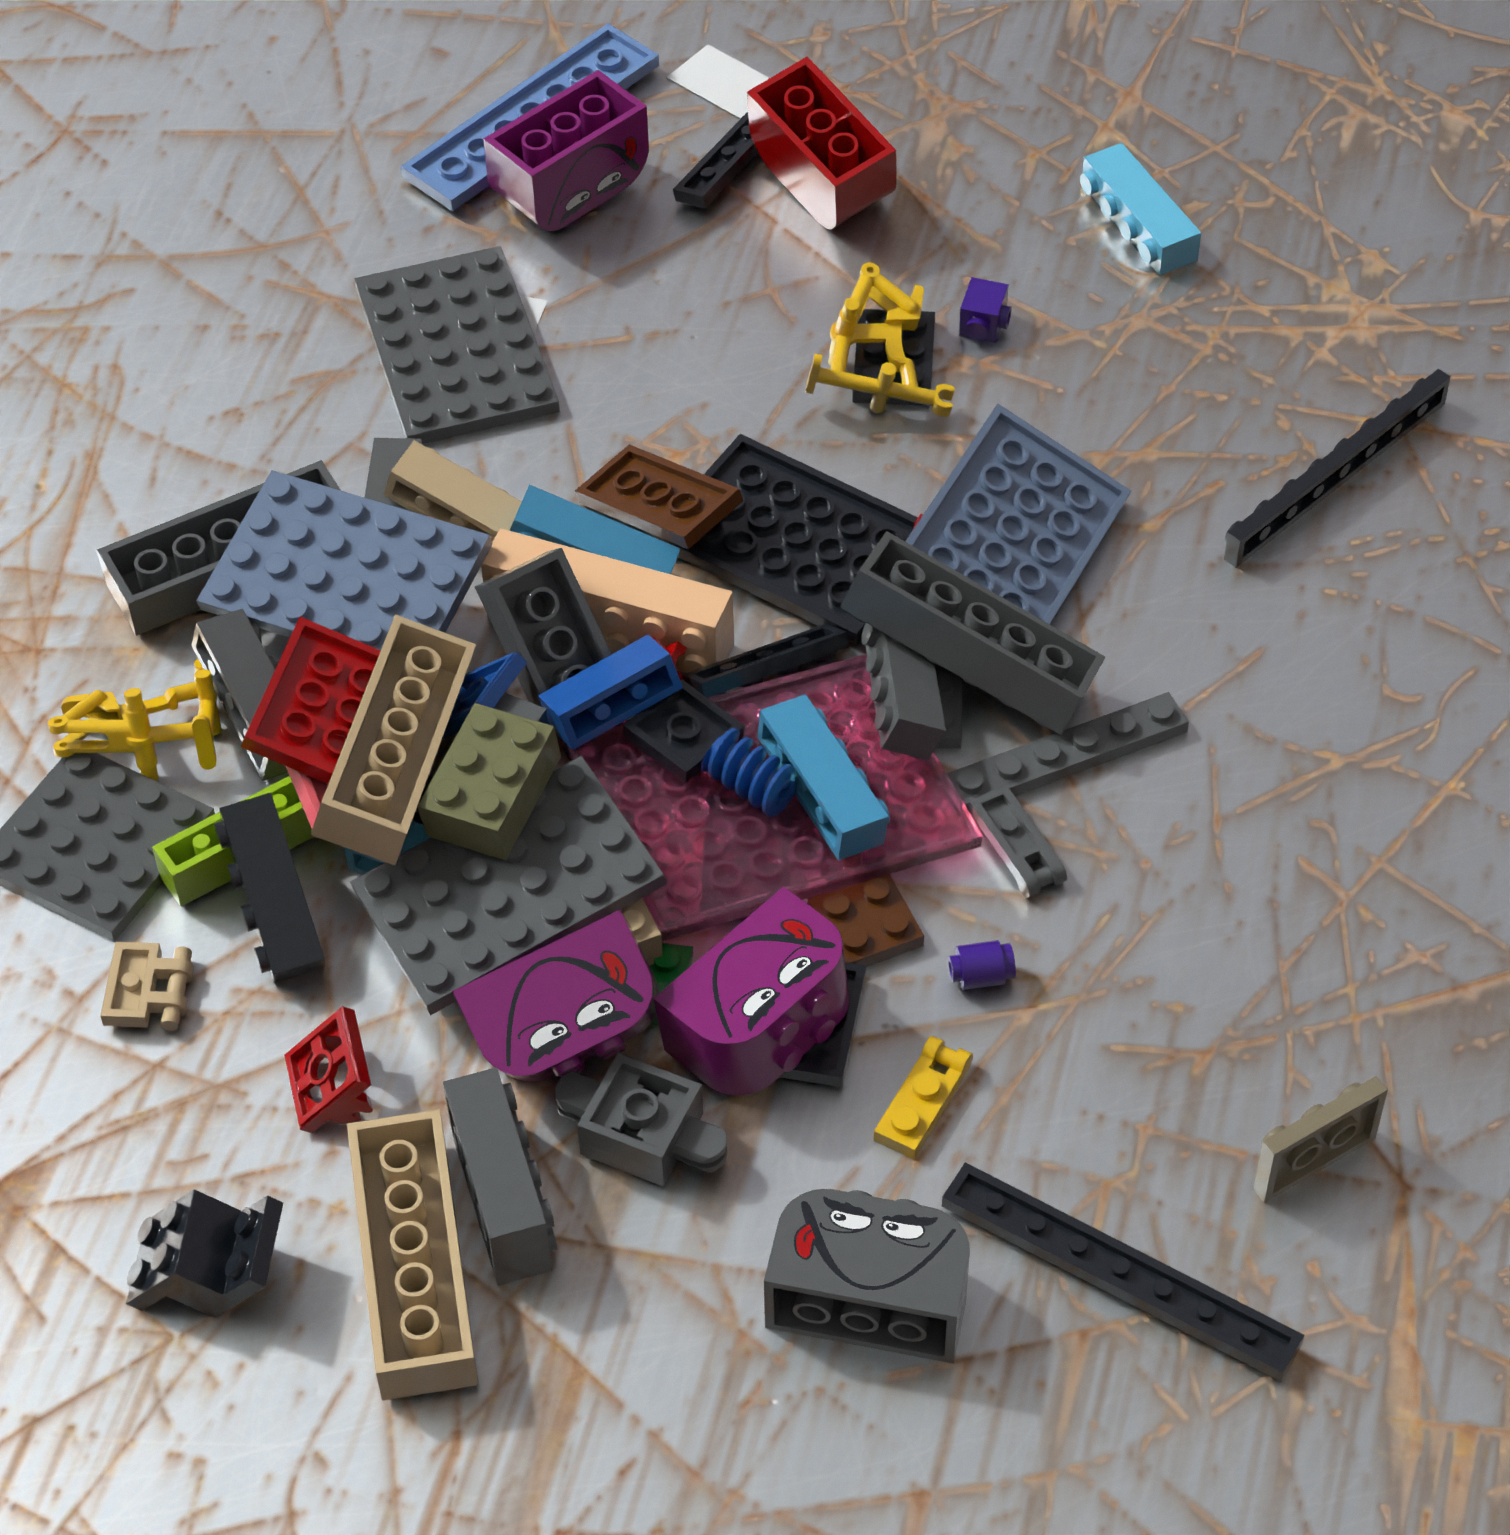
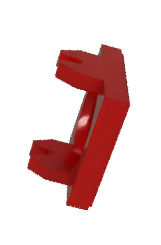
M342 1006L284 1054L299 1128L305 1132H315L328 1120L339 1124L361 1121L360 1112L371 1113L373 1111L371 1100L364 1093L371 1086L355 1010ZM324 1058H327L328 1070L324 1077L319 1080L317 1075L318 1066ZM346 1060L348 1067L347 1077L344 1083L336 1089L334 1078L337 1074L338 1066ZM315 1085L321 1089L323 1100L320 1103L314 1101L310 1089Z

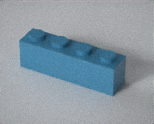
M530 484L510 528V531L667 574H671L680 552V548Z
M806 694L760 710L758 740L766 748L769 757L777 755L780 758L778 770L786 764L793 766L794 771L790 780L796 781L797 784L795 796L838 861L884 844L887 824L890 822L888 808L883 800H877L869 788L865 773L860 768L856 769L848 757L844 742L840 738H835L828 727L822 710L815 708Z

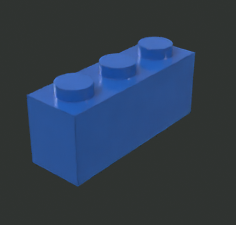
M646 635L538 695L542 707L547 710L549 724L554 726L556 734L574 750L677 692L683 686L670 653L652 637Z

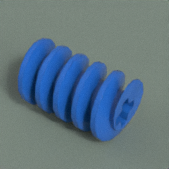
M731 728L708 749L701 764V771L708 772L710 777L716 781H722L725 788L735 790L738 797L749 799L750 804L755 808H762L766 816L774 817L778 815L790 803L796 791V781L790 780L794 771L793 766L786 764L777 771L780 764V758L777 755H772L763 762L767 753L766 748L758 746L751 752L753 739L744 737L738 742L740 732L737 728Z

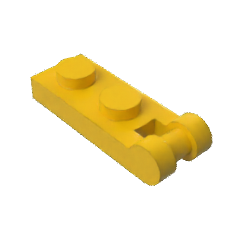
M931 1035L927 1039L919 1059L875 1128L873 1141L915 1160L967 1074L973 1060V1053L962 1048L955 1051L946 1047L944 1040ZM937 1062L949 1067L945 1075L933 1070Z

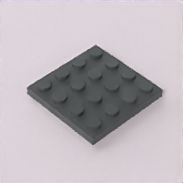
M74 753L71 756L63 757L0 828V886L115 942L164 883L157 868L152 846L214 815V808L98 753Z

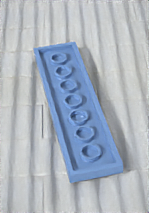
M607 23L401 165L402 178L449 210L454 211L489 186L483 138L597 70L626 90L659 66V55Z

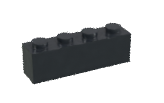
M271 792L219 808L221 822L214 823L215 831L221 849L230 847L234 863L228 864L227 867L234 889L243 888L248 903L240 906L248 932L256 930L261 946L254 948L261 973L270 971L272 981L275 983L325 967V957Z

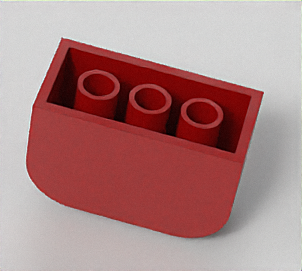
M808 56L747 91L749 129L760 157L770 171L822 226L827 229H833L895 191L897 185L896 149Z

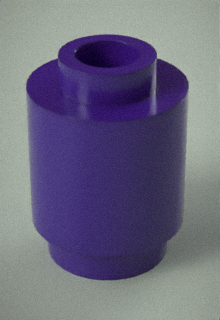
M999 940L959 945L955 947V955L948 956L952 983L959 982L962 990L1004 985L1007 979H1014L1016 977L1015 958L1010 943L1000 944Z

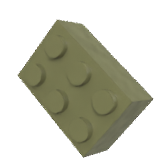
M474 703L417 806L426 836L506 861L561 758L554 726Z

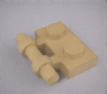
M115 942L100 1014L103 1026L148 1027L150 1013L153 1012L162 1014L160 1026L163 1029L169 1031L177 1030L180 1017L185 1015L188 1000L184 994L186 984L192 981L193 976L192 950L180 946L175 948L173 958H161L160 943ZM157 979H167L169 981L167 992L155 991Z

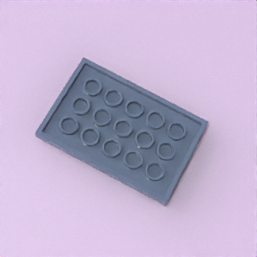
M997 403L905 542L1050 624L1132 491Z
M271 470L196 601L201 610L216 615H223L243 608L250 623L254 622L258 628L287 637L291 636L301 616L381 650L395 614L446 633L493 543L489 534Z

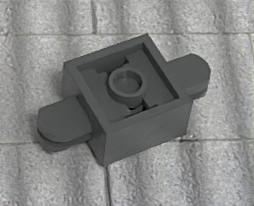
M617 1053L602 1082L576 1072H570L562 1076L557 1082L555 1088L557 1112L563 1117L579 1122L577 1129L581 1155L663 1187L678 1161L709 1173L721 1168L726 1162L728 1155L726 1131L700 1120L703 1115L702 1084L621 1053Z

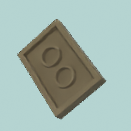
M1375 1076L1363 1084L1353 1083L1340 1093L1337 1099L1324 1106L1322 1104L1314 1105L1302 1115L1300 1120L1286 1128L1283 1125L1278 1126L1263 1138L1253 1190L1264 1203L1376 1139L1388 1089L1379 1078Z

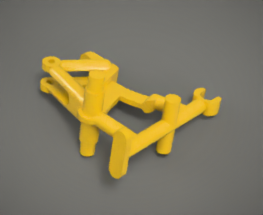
M871 262L864 263L861 266L860 277L851 297L845 300L837 322L830 329L832 342L829 349L828 363L831 369L822 368L823 355L815 353L805 393L813 394L817 382L873 394L870 409L875 413H882L885 410L888 397L930 405L932 406L931 411L937 416L949 417L953 403L944 402L941 399L951 401L955 387L948 384H939L935 390L918 387L914 362L905 357L902 347V330L917 329L921 316L924 288L921 285L915 284L913 293L909 297L881 275L880 269L876 264ZM869 298L887 312L884 323L858 324ZM885 342L889 363L882 364L878 379L846 373L850 345L854 343ZM896 372H900L902 384L893 382Z
M196 659L194 662L195 682L171 687L165 691L164 695L145 701L142 699L139 688L126 690L124 692L126 704L118 705L113 692L95 690L90 694L73 695L65 698L61 705L63 715L53 717L47 723L52 734L69 733L63 739L53 744L55 756L63 758L74 753H134L136 765L140 769V773L158 781V761L154 743L194 739L200 766L205 770L213 769L217 762L213 737L221 733L222 728L217 707V693L214 690L211 671L204 669L199 659ZM199 698V713L193 718L192 722L150 726L148 714L166 709L176 710L178 703ZM82 717L88 718L87 720H80ZM91 733H103L109 740L84 739Z

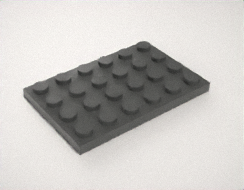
M501 246L354 278L356 291L405 438L422 439V444L560 412L558 397Z
M582 756L553 771L506 861L438 839L429 838L400 854L396 865L385 862L350 881L354 892L430 1016L457 1001L453 993L454 990L618 910H622L667 885L664 874Z

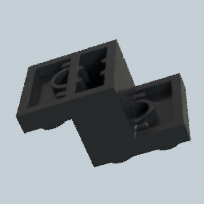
M193 1189L177 1201H172L165 1209L154 1216L146 1218L137 1235V1242L140 1244L137 1259L127 1275V1285L130 1287L126 1305L143 1311L167 1296L210 1316L217 1317L265 1288L283 1202L267 1195L241 1211Z

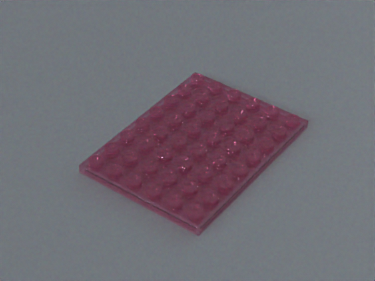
M867 654L708 698L745 725L744 737L753 739L751 752L758 746H762L757 738L760 710L804 694L807 695L815 708L822 710L829 729L835 738H840L844 742L848 757L856 769L860 768L865 773L869 788L877 800L881 799L884 801L890 814V822L887 824L884 844L839 861L795 794L784 810L774 817H768L764 814L762 808L753 807L749 799L738 797L735 790L725 788L722 781L712 779L708 772L700 771L684 783L622 736L623 724L628 720L574 750L563 741V749L569 761L571 762L580 756L584 758L664 874L667 885L643 897L661 933L662 942L750 916L783 886L801 900L868 881L871 878H878L981 847L983 835L935 752L932 753L927 761L881 749L879 730L875 728V704L870 698L872 687L870 673L866 671ZM766 753V757L763 762H765L766 759L770 757L768 753Z

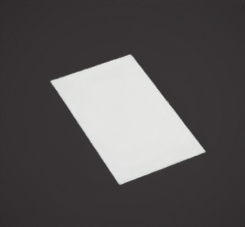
M709 44L666 77L740 119L748 111L747 91L769 79V77Z

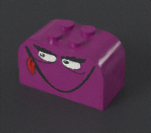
M597 70L483 138L488 183L496 193L542 229L547 231L559 230L625 190L639 176L645 166L649 153L647 106L601 71Z
M783 886L653 998L664 1051L709 1087L728 1095H747L758 1092L773 1083L784 1072L793 1070L801 1061L802 1056L815 1043H822L829 1038L835 1026L844 1018L848 1010L849 990L843 943L836 926Z
M618 910L454 990L453 993L486 1060L492 1066L497 1067L498 1070L514 1079L525 1082H538L553 1076L562 1078V1076L570 1072L580 1073L586 1069L584 1061L597 1055L598 1057L601 1056L602 1060H605L626 1050L625 1041L639 1035L652 1022L656 1014L653 998L659 994V989L655 976L628 920L621 910Z

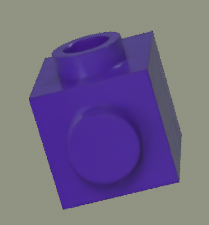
M971 277L960 307L959 336L992 343L997 342L1001 328L1007 329L1011 318L1012 307L1007 306L1009 284Z

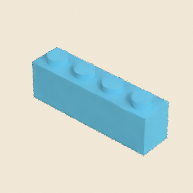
M1123 143L1084 157L1083 171L1080 176L1083 191L1087 195H1091L1100 206L1102 213L1116 224L1123 238L1129 240L1134 245L1143 261L1150 264L1159 276L1198 261L1201 232Z

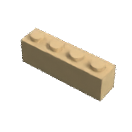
M415 440L391 470L383 494L412 512L489 534L492 542L500 528L510 531L522 502L509 495L505 490L495 487L474 475L470 470L460 467L439 455L435 450L427 448Z

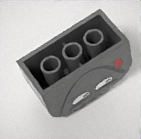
M816 1189L803 1193L785 1207L778 1221L764 1278L765 1328L954 1364L967 1297L970 1245L967 1234L960 1223L948 1213L936 1208L919 1205L917 1202L909 1199L894 1201L873 1197L869 1193L859 1190L845 1192L834 1189Z

